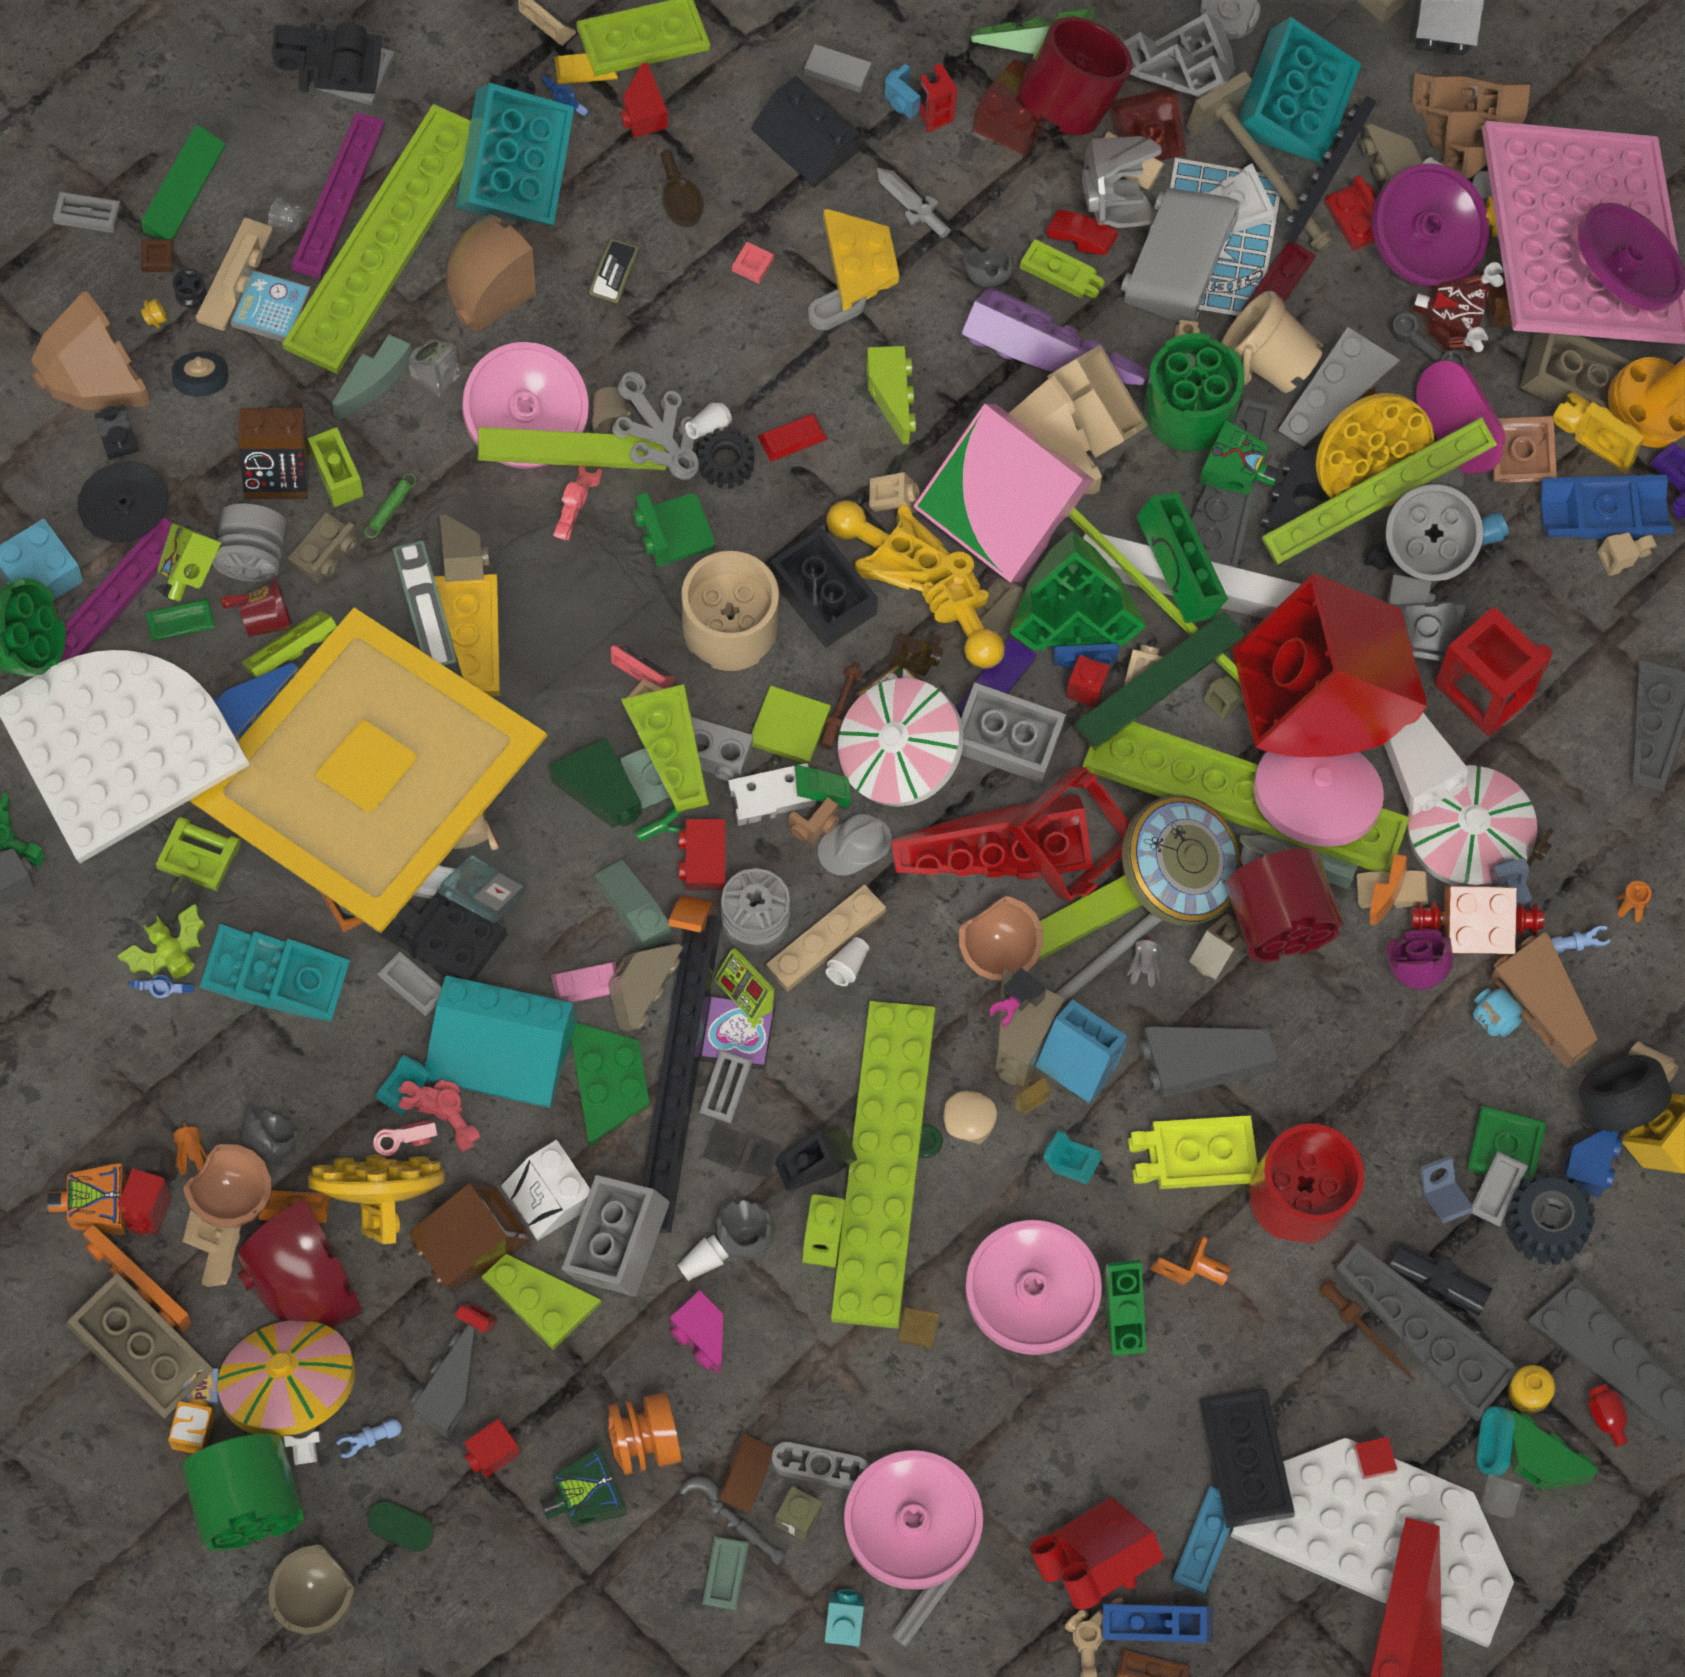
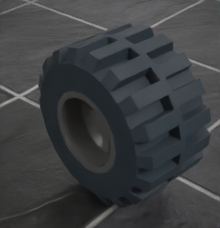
M1549 1172L1544 1179L1541 1174L1535 1175L1532 1182L1528 1179L1524 1181L1520 1190L1517 1189L1512 1198L1506 1219V1227L1510 1228L1507 1235L1510 1241L1515 1239L1514 1248L1518 1252L1522 1249L1527 1251L1525 1258L1530 1261L1533 1256L1539 1258L1538 1264L1545 1265L1547 1259H1552V1265L1560 1264L1562 1258L1567 1262L1573 1259L1575 1253H1580L1590 1236L1595 1217L1592 1216L1595 1211L1594 1204L1588 1203L1591 1196L1587 1190L1581 1193L1580 1188L1582 1185L1578 1181H1575L1573 1184L1569 1183V1176L1562 1174L1561 1179L1555 1178V1173Z

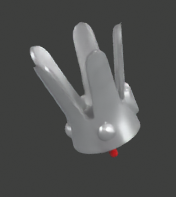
M1148 937V940L1136 942L1135 957L1127 973V976L1131 974V984L1137 982L1141 970L1143 973H1147L1148 985L1151 988L1155 986L1156 973L1158 980L1161 981L1158 963L1161 946L1151 941V937Z

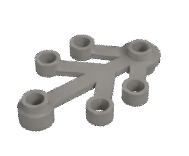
M636 372L626 373L618 383V391L624 399L633 402L648 426L632 422L628 417L622 416L612 426L614 435L619 438H626L632 435L661 444L666 452L650 449L646 443L638 442L631 449L630 458L637 464L651 461L667 466L671 474L681 480L691 479L697 473L699 463L696 454L692 451L694 439L687 435L684 424L692 420L693 417L683 418L678 425V432L682 436L680 447L673 439L677 409L682 402L681 396L675 391L665 393L660 401L661 407L664 410L661 421L643 395L646 387L644 378ZM626 386H630L633 391H630ZM667 398L672 399L675 405L669 404ZM619 424H623L627 431L622 430ZM636 450H641L645 456L638 455ZM678 462L683 463L686 466V469L681 467Z

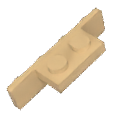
M249 218L243 219L196 315L198 323L221 331L226 329L242 293L244 294L249 287L252 270L257 268L261 262L263 251L273 232L271 226Z
M190 1210L183 1242L209 1253L202 1285L207 1287L226 1285L232 1272V1261L236 1246L240 1240L241 1226L237 1228H217L203 1222Z

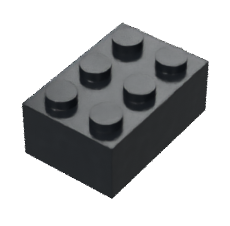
M822 528L770 561V570L776 579L778 589L825 648L877 615L878 597Z

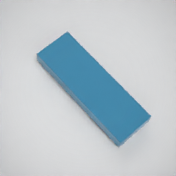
M1210 1486L1172 1580L1173 1583L1201 1595H1204L1230 1531V1528H1226L1217 1488Z

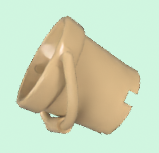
M1266 291L1252 300L1237 316L1222 340V344L1229 349L1233 348L1242 362L1245 377L1244 385L1251 381L1252 372H1254L1283 393H1288L1296 388L1291 383L1293 379L1300 377L1304 380L1310 374L1322 355V351L1318 348L1323 347V344L1285 309L1284 301L1273 291Z

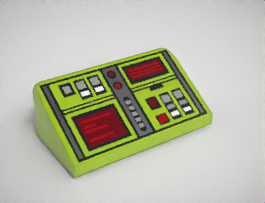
M732 949L719 969L715 981L740 1009L754 1021L772 1012L774 988L738 950Z

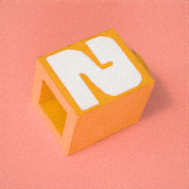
M189 1399L188 1403L178 1401L168 1439L173 1450L194 1454L208 1447L216 1416L213 1409L208 1407L209 1404L198 1399Z

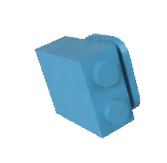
M1072 999L1055 1018L1035 1067L1090 1103L1106 1085L1111 1072L1118 1066L1125 1051L1128 1036Z

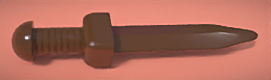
M1323 1282L1319 1288L1320 1296L1322 1298L1326 1296L1340 1311L1339 1317L1346 1326L1354 1321L1411 1380H1414L1400 1360L1358 1317L1363 1309L1356 1302L1352 1301L1349 1303L1336 1289L1335 1282Z

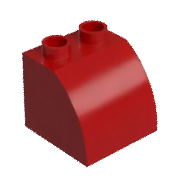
M1315 573L1305 580L1232 649L1255 748L1267 752L1293 757H1332L1369 750L1386 744L1407 724L1416 722L1427 707L1426 694L1422 688L1413 655V647L1409 640L1401 608Z

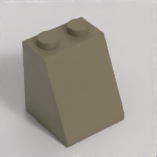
M1005 969L1002 975L999 1002L1007 999L1003 995V988L1015 974L1008 969ZM1046 989L1045 999L1037 1007L1030 1002L1022 1011L1017 1008L1013 1014L1012 1022L1004 1028L1002 1027V1020L1007 1017V1014L1004 1011H998L995 1072L999 1074L1000 1079L1011 1085L1019 1084L1023 1087L1025 1086L1035 1068L1055 1018L1063 1011L1065 998Z

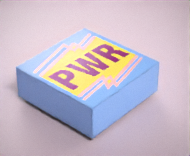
M200 1369L198 1372H196L184 1384L183 1390L203 1371V1369ZM214 1369L183 1402L188 1403L189 1399H198L207 1402L209 1405H219L217 1389L219 1369Z

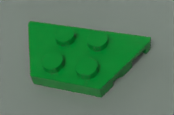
M576 1023L571 1044L588 1146H593L599 1142L598 1139L624 1125L631 1116H637L650 1107L639 1040Z

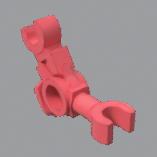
M579 466L577 480L575 482L571 481L566 486L562 498L564 507L561 512V518L556 526L554 537L570 540L574 522H576L579 510L585 504L589 487L599 485L602 469L598 468L595 473L586 472V466Z
M440 1080L433 1088L422 1087L421 1089L410 1081H405L401 1084L399 1092L406 1093L411 1098L402 1097L398 1107L405 1110L418 1107V1112L434 1114L444 1122L449 1121L456 1132L455 1140L459 1149L464 1152L474 1147L473 1141L480 1139V1134L474 1126H468L460 1115L463 1110L461 1108V1099L458 1095L460 1089L457 1084Z

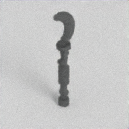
M695 1476L688 1479L682 1485L679 1491L682 1495L692 1490H700L707 1494L710 1499L709 1507L712 1514L717 1516L720 1513L723 1517L729 1520L728 1527H736V1531L752 1545L756 1544L772 1557L770 1560L776 1565H779L785 1558L786 1554L780 1549H774L761 1537L762 1534L745 1520L741 1521L735 1513L725 1507L726 1502L716 1498L719 1488L713 1480L704 1476Z

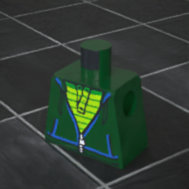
M601 1447L555 1474L553 1481L557 1493L539 1500L547 1520L566 1512L572 1527L627 1515L626 1505Z

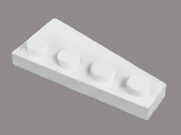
M1253 164L1245 167L1243 172L1235 177L1230 176L1222 181L1220 186L1209 193L1204 192L1240 201L1238 220L1233 232H1230V234L1275 220L1276 213Z

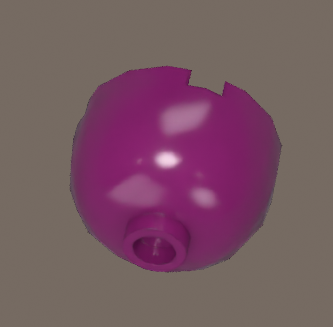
M1435 929L1411 930L1404 933L1405 939L1396 942V938L1391 940L1386 948L1388 964L1392 975L1402 985L1421 991L1430 990L1444 981L1453 967L1451 938L1447 936V939L1443 938L1441 931Z

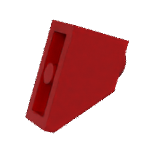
M648 62L640 65L623 96V110L619 111L624 128H630L633 138L668 128V111Z

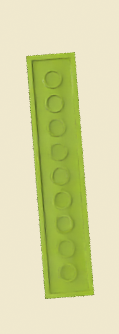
M435 104L431 106L282 342L284 350L337 375L339 374L460 180L471 124L470 120Z
M1132 722L1094 751L1090 746L1083 763V767H1087L1089 772L1163 798L1178 795L1198 799L1215 809L1225 820L1308 849L1316 850L1319 853L1374 872H1391L1393 856L1398 853L1410 817L1381 808L1378 820L1372 829L1354 842L1340 846L1324 847L1296 841L1274 828L1259 810L1253 790L1254 778L1258 768L1257 764L1136 722Z
M869 1002L852 1147L858 1160L849 1166L831 1321L834 1323L899 1329L936 1008L933 1006Z

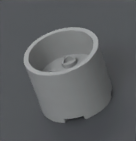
M1425 485L1406 493L1393 507L1386 525L1387 546L1394 561L1409 575L1426 581L1446 580L1462 573L1475 560L1483 539L1482 521L1475 505L1462 492L1445 485ZM1432 524L1438 525V530L1443 531V537H1438L1436 543L1430 542V537L1425 536V530H1430Z

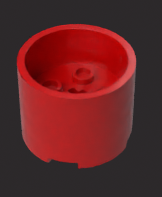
M1301 1124L1287 1129L1273 1141L1252 1174L1249 1188V1204L1255 1219L1264 1230L1279 1240L1283 1238L1288 1241L1306 1242V1244L1326 1238L1339 1226L1362 1193L1365 1173L1360 1154L1347 1137L1331 1127L1320 1124ZM1304 1186L1308 1191L1303 1190L1302 1192H1300L1298 1188H1302Z

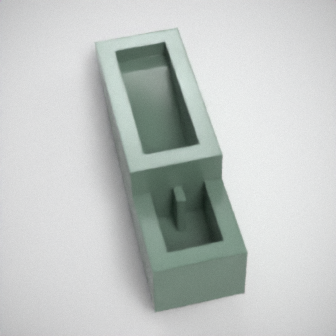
M388 334L374 358L362 353L332 402L334 418L341 420L359 411L388 390L412 361L411 344Z

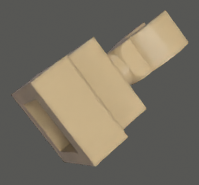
M1628 532L1607 537L1597 553L1608 576L1619 574L1624 568L1633 566L1638 557L1651 555L1650 549L1657 547L1652 535H1647L1633 541Z

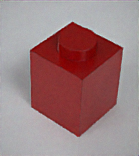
M1079 655L1068 681L1066 698L1096 708L1107 683L1110 666Z
M499 1419L464 1442L467 1452L464 1455V1459L474 1473L480 1470L485 1478L520 1455L518 1445Z

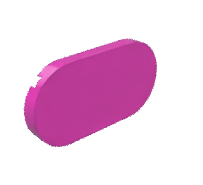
M1439 361L1430 365L1422 373L1418 381L1416 399L1418 406L1429 417L1435 437L1439 441L1482 417L1497 445L1456 467V469L1467 474H1484L1491 471L1500 462L1504 453L1502 449L1503 444H1505V432L1473 375L1465 366L1452 361Z

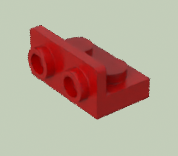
M1361 175L1354 177L1352 186L1326 196L1324 200L1326 208L1352 251L1375 242L1372 230V214L1376 201L1375 194L1371 185L1365 183Z

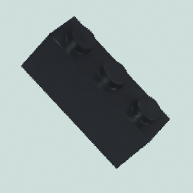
M797 75L773 93L751 127V130L813 188L856 155L859 150V132Z

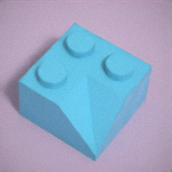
M44 518L0 545V576L5 583L23 578L35 579L44 584L55 596V599L83 582L79 565Z

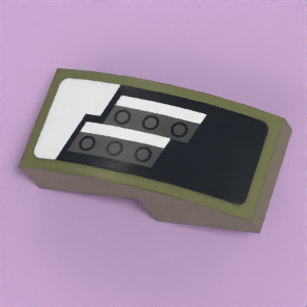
M611 238L598 266L589 295L620 305L628 278L632 276L641 248Z

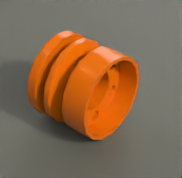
M665 1391L643 1396V1413L639 1414L636 1413L630 1400L625 1401L627 1416L622 1418L617 1403L608 1405L609 1418L607 1427L614 1458H616L622 1468L624 1476L633 1474L630 1458L637 1457L640 1471H646V1454L653 1453L659 1467L681 1463L678 1437Z

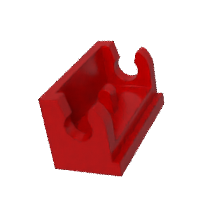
M942 63L934 66L935 84L930 83L926 75L923 74L921 77V84L927 93L926 109L920 103L919 114L925 122L927 133L955 121L957 87Z

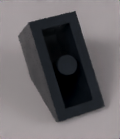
M819 1130L776 1159L775 1163L786 1191H791L833 1176L858 1159L846 1130Z

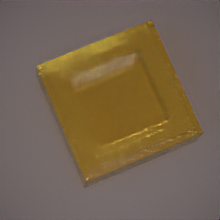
M1043 1078L1017 1095L1015 1107L1021 1115L1027 1114L1048 1100L1051 1087Z
M905 1307L898 1343L932 1349L938 1314Z

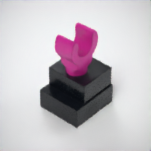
M1021 967L1004 985L1003 995L1007 999L992 1005L990 1016H994L998 1011L1006 1012L1007 1017L1002 1020V1027H1007L1012 1022L1013 1014L1017 1008L1022 1011L1030 1002L1037 1007L1045 999L1046 989Z

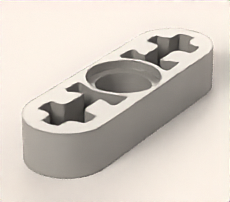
M792 1442L780 1443L772 1452V1466L779 1475L851 1490L855 1481L850 1480V1474L840 1471L839 1479L833 1478L836 1472V1461L842 1462L840 1469L848 1471L852 1469L853 1465L859 1466L860 1473H863L869 1467L867 1461L859 1456ZM787 1451L792 1453L793 1459L802 1461V1454L808 1455L805 1463V1472L799 1471L801 1463L790 1462L789 1467L782 1466V1460L778 1459V1456L783 1457ZM819 1457L827 1459L831 1465L829 1472L824 1475L815 1474L811 1469V1463L814 1459Z

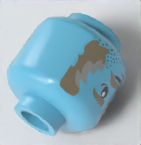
M1487 988L1474 1000L1477 1006L1474 1009L1473 1017L1490 1036L1501 1035L1506 1037L1522 1022L1520 1017L1522 1013L1521 1005L1504 988L1496 989L1493 992Z

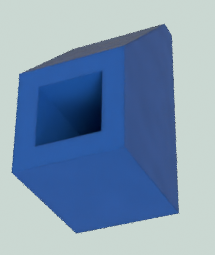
M1602 1130L1572 1147L1567 1157L1563 1174L1569 1176V1183L1573 1184L1575 1181H1578L1582 1185L1580 1188L1581 1193L1587 1190L1589 1195L1599 1198L1605 1188H1611L1615 1175V1169L1610 1168L1612 1157L1618 1158L1622 1145V1139L1617 1138L1618 1132Z

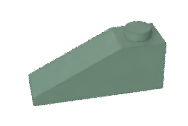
M622 859L594 874L595 880L640 951L658 948L672 940L671 926H668L669 922L654 898Z

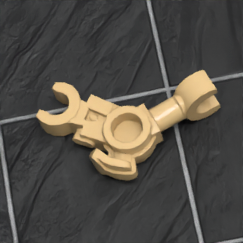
M1122 1597L1116 1598L1111 1604H1123L1124 1600ZM1100 1609L1090 1620L1083 1621L1088 1616V1612L1081 1610L1067 1621L1065 1629L1073 1632V1643L1078 1648V1652H1081L1080 1677H1097L1095 1652H1097L1101 1642L1104 1641L1103 1611Z

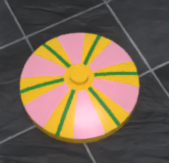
M283 1321L255 1331L233 1348L223 1362L219 1372L217 1383L218 1395L228 1418L242 1430L251 1434L268 1433L277 1434L282 1437L291 1436L320 1425L341 1408L354 1385L355 1363L347 1342L334 1329L318 1322Z

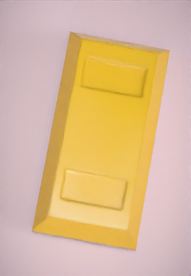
M586 53L554 57L557 83L559 85L618 79L617 72L595 77Z

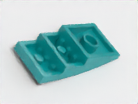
M220 924L217 927L199 988L265 1008L331 1022L350 960L291 939H287L284 942L255 931L252 934H248Z

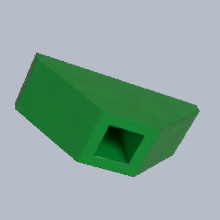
M1141 1259L1107 1263L1103 1275L1104 1305L1112 1356L1145 1353L1146 1338Z
M1511 1411L1515 1420L1511 1450V1462L1514 1472L1542 1491L1589 1484L1599 1469L1593 1466L1594 1462L1588 1456L1580 1452L1574 1453L1565 1447V1442L1559 1436L1551 1432L1545 1433L1536 1427V1422L1530 1416L1521 1412L1517 1414L1515 1411Z

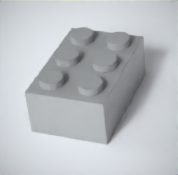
M974 682L961 717L963 726V749L961 755L1043 784L1064 726L1066 714Z
M596 1175L561 1270L578 1282L636 1297L670 1202L654 1189Z

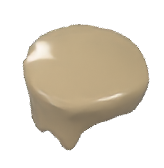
M967 1090L955 1093L945 1104L943 1118L946 1130L952 1137L978 1145L982 1144L989 1137L996 1123L997 1110L994 1102L980 1092Z

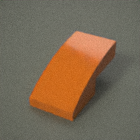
M1394 854L1389 883L1375 882L1370 908V924L1377 925L1396 901L1405 879L1407 856Z
M683 894L672 911L668 926L696 932L704 931L708 916L713 914L715 901Z

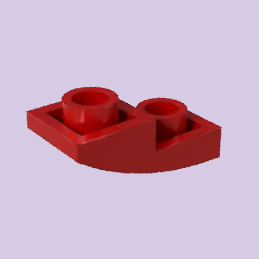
M1061 209L1057 211L1047 227L1049 238L1077 242L1078 251L1107 255L1118 237L1117 230L1108 225H1098L1094 218Z

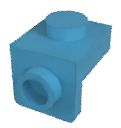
M904 64L899 70L894 69L886 77L885 98L890 102L895 111L904 113L909 119H912L919 113L920 95L907 85L910 82L911 67Z

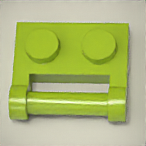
M180 816L156 862V867L161 871L218 891L233 857L238 853L241 839L232 835L228 838L190 824L189 819ZM188 836L223 850L221 855L184 842L182 839Z

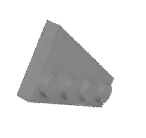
M1347 327L1278 429V433L1301 448L1306 449L1327 430L1332 421L1344 409L1381 381L1380 379L1391 369L1393 370L1401 363L1400 359Z

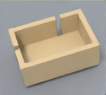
M1101 344L1047 376L1048 379L1055 376L1072 399L1076 409L1072 415L1073 421L1077 428H1083L1091 448L1089 451L1092 452L1095 458L1148 426Z

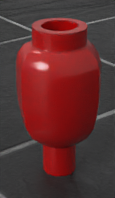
M1607 1384L1589 1390L1591 1398L1589 1399L1588 1406L1599 1429L1611 1435L1615 1447L1627 1444L1628 1440L1623 1431L1627 1424V1414L1619 1394L1614 1390H1610Z

